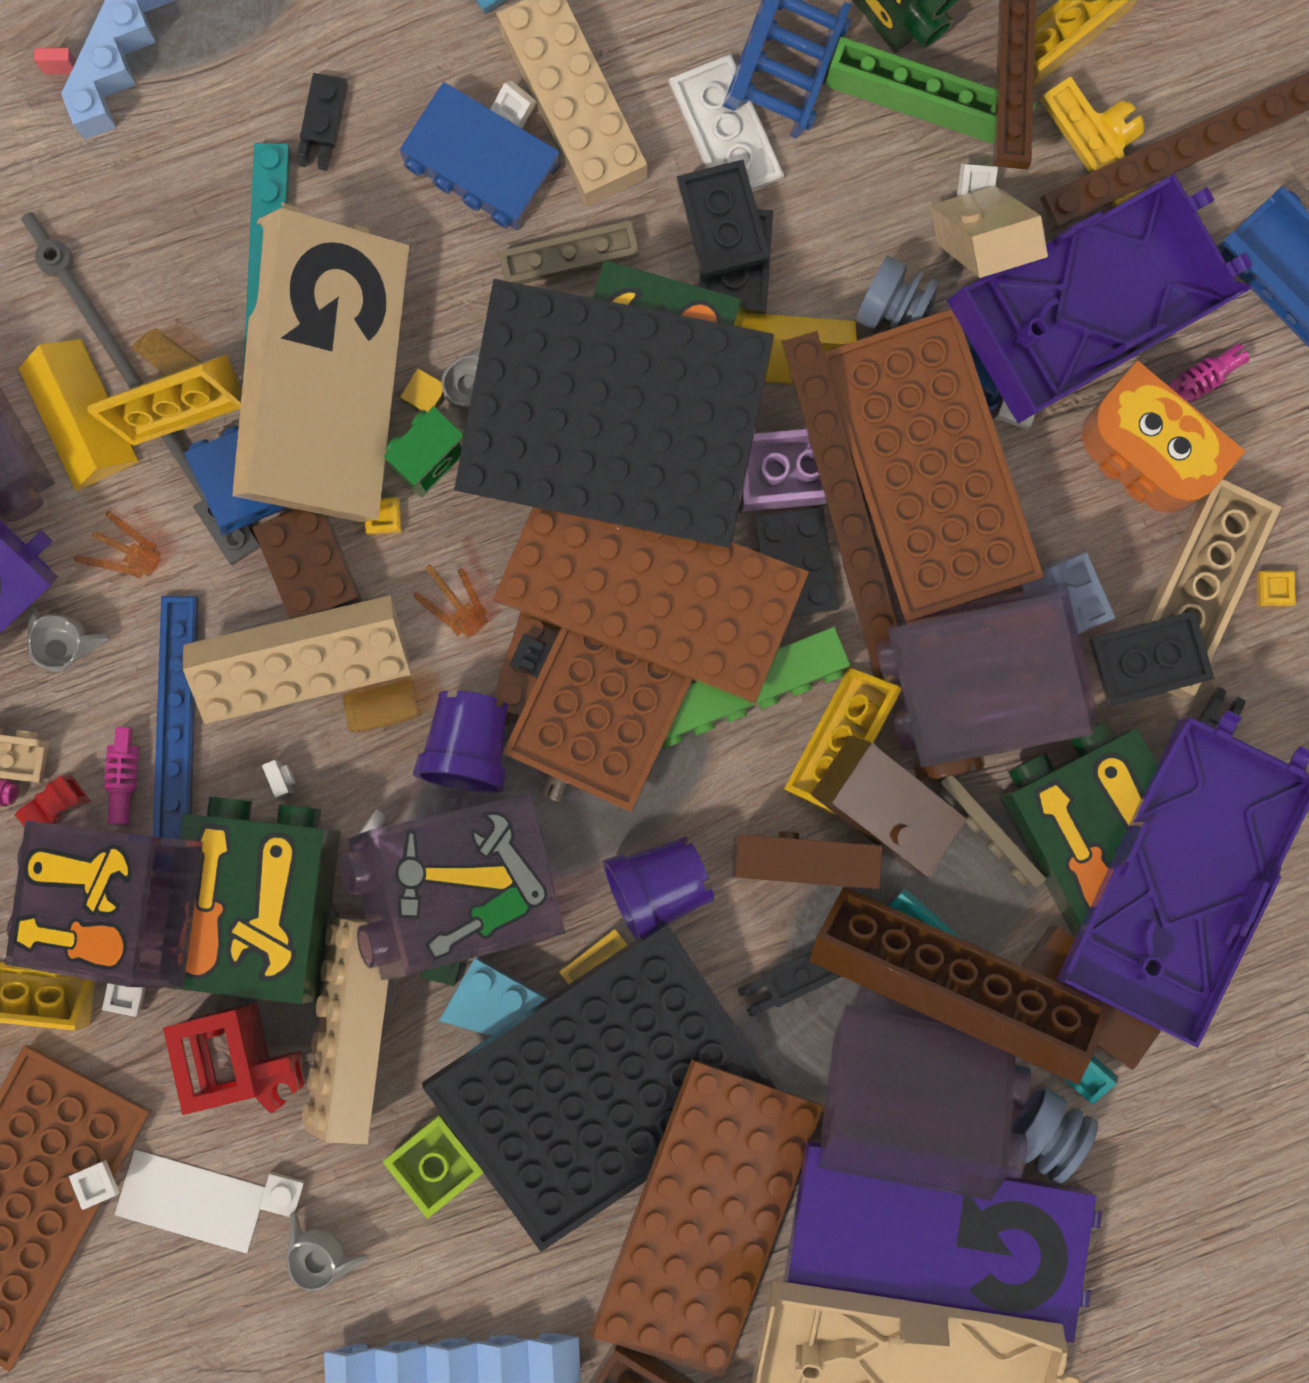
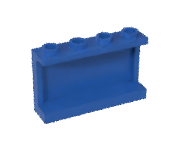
M445 82L441 84L399 149L404 161L403 165L410 172L417 176H421L422 173L433 179L432 183L441 191L447 194L453 191L462 197V202L475 211H479L481 208L491 214L490 218L499 226L508 229L510 226L515 230H519L522 225L521 218L548 175L550 173L554 175L561 165V157L558 150Z
M1281 186L1217 248L1226 263L1246 253L1253 266L1238 276L1246 284L1252 285V290L1309 347V212L1302 206L1300 198L1294 192L1288 191L1285 187Z
M239 426L225 430L222 433V437L210 442L207 439L195 442L189 447L190 450L184 452L186 461L197 480L222 536L288 508L232 496Z

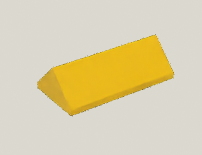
M1058 0L1036 18L1034 87L1134 7L1137 0Z
M745 313L741 325L742 328L775 335L765 383L794 385L782 344L784 340L818 331L823 352L857 341L856 322L849 320Z
M76 339L38 345L18 369L75 491H79L139 463L130 443L87 412L88 405L109 396L83 340Z
M225 354L109 396L88 405L87 412L132 446L240 409L242 389L228 355Z
M848 667L845 677L842 678L784 790L830 815L835 814L815 799L811 793L849 736L874 743L902 688Z
M0 962V1023L66 1030H79L89 1027L96 979L95 971Z

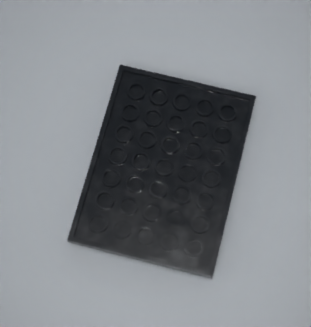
M493 279L454 491L731 548L775 335Z
M663 921L422 1082L424 1091L540 1252L646 1182L692 1059L776 1088L666 921Z

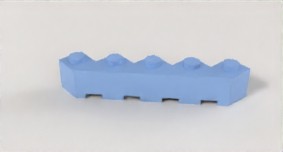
M176 0L104 1L61 93L72 124L84 140L116 128L105 97L136 85L125 54L156 43L144 12Z
M553 1332L540 1333V1338L520 1339L519 1335L489 1336V1340L474 1342L468 1341V1337L439 1339L438 1343L423 1345L418 1344V1340L389 1342L387 1346L368 1348V1343L351 1344L324 1351L325 1383H577L581 1381L579 1337Z

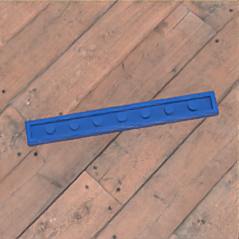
M161 596L151 875H175L183 813L191 814L195 699L182 666L184 644L197 642L199 604L197 596Z

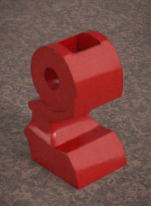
M59 776L54 781L48 783L43 792L37 793L35 799L21 807L14 816L23 825L31 838H35L60 823L63 811L76 810L91 800L73 776Z

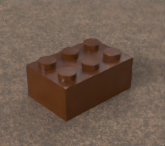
M296 509L252 527L290 619L363 602L327 515Z

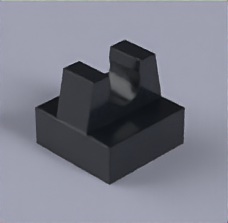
M524 633L509 666L538 678L552 646Z

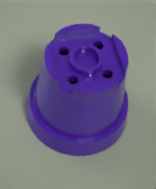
M448 690L439 692L424 752L419 753L417 756L413 776L432 784L465 791L483 793L504 791L506 770L502 767L508 704L504 702L500 707L496 706L497 698L474 692L457 691L456 697H447Z
M686 836L628 857L620 854L602 861L614 900L634 940L663 921H666L669 925L690 912L714 901L713 890L706 891L703 884L705 880L709 879L705 867L693 844L687 845L688 838Z

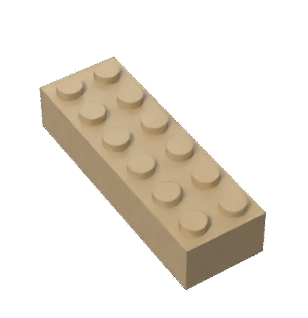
M523 0L497 12L499 31L532 98L537 101L536 106L585 206L589 207L646 180L647 163L567 1Z
M1222 479L1208 495L1198 501L1142 624L1195 610L1209 661L1211 662L1282 507ZM1201 683L1168 691V693L1183 700L1196 695Z
M391 595L184 644L182 669L204 724L411 675L409 653Z
M332 916V924H329L326 929L325 942L329 947L327 960H324L321 966V980L324 981L322 996L318 997L316 1003V1015L319 1017L318 1032H314L311 1042V1049L315 1055L313 1068H309L307 1074V1088L310 1089L309 1102L304 1105L302 1111V1123L305 1126V1130L325 1143L368 1144L395 925L374 920Z

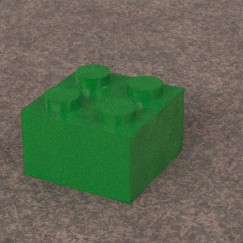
M434 406L428 412L422 410L418 413L410 424L412 428L403 437L397 435L386 447L388 452L384 455L391 469L421 498L460 460L464 435Z

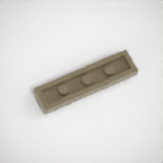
M629 220L498 251L505 281L525 284L602 266L604 260L615 263L639 257V249L632 221Z
M954 776L943 777L937 782L943 788L938 792L939 795L951 807L958 805L966 814L964 816L967 819L965 824L975 834L981 831L990 840L986 847L998 860L1005 857L1013 866L1009 872L1023 887L1029 884L1033 888H1038L1046 880L1042 873Z

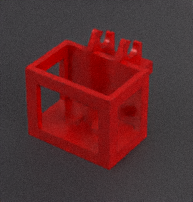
M257 1002L186 1019L163 1027L182 1115L251 1098H256L269 1113H274L286 1103V1100L282 1099L278 1094L279 1083L286 1084L292 1093L297 1092L298 1089L303 1088L305 1085L302 1070L304 1063L301 1050L269 1058ZM225 1033L236 1080L217 1085L207 1039ZM185 1037H189L201 1089L195 1093L182 1039Z

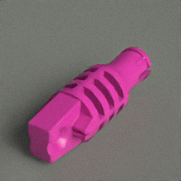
M1237 343L1216 358H1205L1177 376L1168 386L1190 404L1223 384L1227 374L1248 363L1250 360L1247 350L1240 354L1239 351L1244 347Z
M116 727L114 745H107L104 789L109 793L107 824L130 825L131 794H134L137 789L139 746H132L133 730L130 727Z

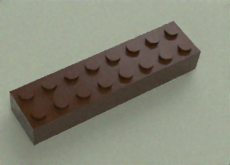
M844 886L816 937L809 960L811 963L1078 1085L1093 1057L1112 1007Z

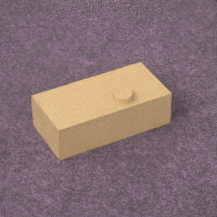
M995 185L930 205L937 244L979 278L1048 257L1041 215Z

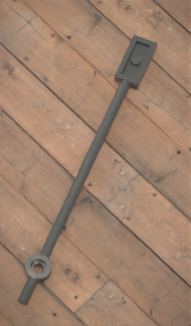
M33 212L23 215L21 220L38 245L35 260L39 268L49 276L59 277L129 388L142 385L143 382L70 271L73 265V255L70 249L59 240H50ZM51 252H57V257L52 261H48V255ZM175 432L161 436L202 501L195 504L193 508L229 564L233 566L261 548L248 525L224 536L221 535L197 480L186 461L184 454L186 449Z

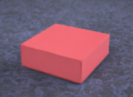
M68 48L34 49V61L44 74H70L77 61Z

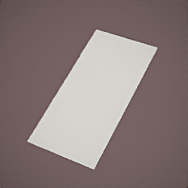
M134 1149L115 1215L247 1254L260 1212L259 1206L265 1187Z

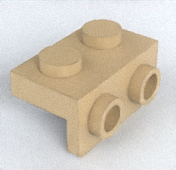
M0 728V778L43 783L49 742L38 740L39 733L17 730L16 737L3 735L4 729Z

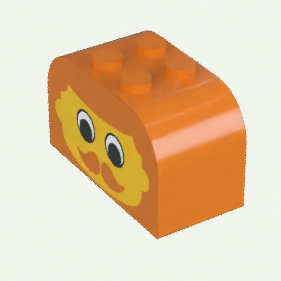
M1138 360L1117 380L1086 417L1082 428L1084 447L1091 458L1100 465L1099 470L1106 477L1112 480L1117 479L1126 487V493L1135 501H1143L1149 507L1165 513L1182 511L1208 495L1246 452Z

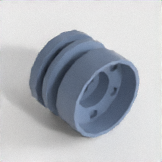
M886 255L854 321L875 331L883 319L890 321L888 328L890 330L898 327V325L902 326L926 318L936 301L937 286L940 281L932 277L926 290L923 291L917 288L924 275L923 272L919 271L912 281L907 283L903 281L907 264Z
M1041 1087L1028 1099L1013 1121L1004 1142V1149L1024 1163H1029L1037 1157L1036 1171L1040 1174L1047 1173L1049 1180L1060 1185L1077 1170L1087 1156L1096 1138L1099 1126L1098 1121L1092 1117H1083V1111L1079 1108H1073L1064 1115L1067 1106L1066 1100L1049 1088Z

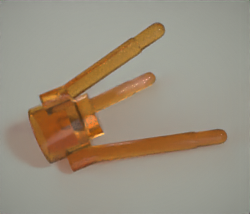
M107 511L106 517L138 542L139 545L132 543L128 547L97 531L93 532L92 536L125 553L124 561L129 563V566L75 555L73 558L74 561L127 573L140 579L142 574L148 577L152 575L159 563L161 552L155 550L156 544L146 540L122 519L118 518L111 511Z
M431 565L426 566L427 572L457 609L453 614L456 621L418 592L413 595L417 601L450 626L457 636L463 634L466 639L472 637L488 624V620L484 617L488 612L480 603L463 568L458 570V574L474 607L469 602L463 605Z

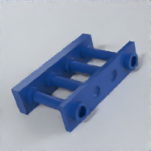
M761 0L722 106L735 111L741 102L747 103L751 101L795 121L790 137L796 139L804 130L809 131L817 114V111L812 109L839 37L845 36L851 19L847 17L851 4L844 2L835 15L802 0ZM785 8L829 28L824 45L817 44L778 26V21L773 20L776 10ZM774 39L818 59L812 77L766 57V52L762 51L765 40L770 41ZM762 70L807 90L801 107L794 106L754 88L755 84L750 82L753 72Z

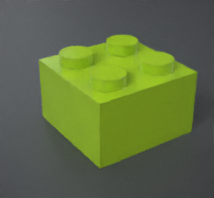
M441 1113L390 1153L383 1161V1164L427 1219L483 1174L481 1168Z

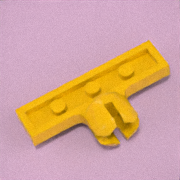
M1071 76L1040 98V101L1089 173L1124 158V148L1144 133L1145 125L1141 115L1128 124L1124 121L1129 117V114L1136 110L1133 104L1128 101H1119L1105 112L1097 113L1093 110ZM1144 187L1132 194H1129L1117 201H1114L1111 203V205L1113 206V208H1116L1117 206L1123 204L1124 202L1130 200L1136 195L1147 190V188Z

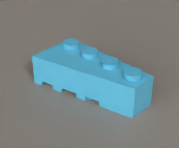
M477 956L474 958L439 1021L492 1036L550 996Z

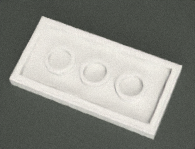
M731 54L670 78L668 84L705 169L743 159L752 192L784 179L783 171L751 101L747 103L741 102L735 111L722 106L737 67Z

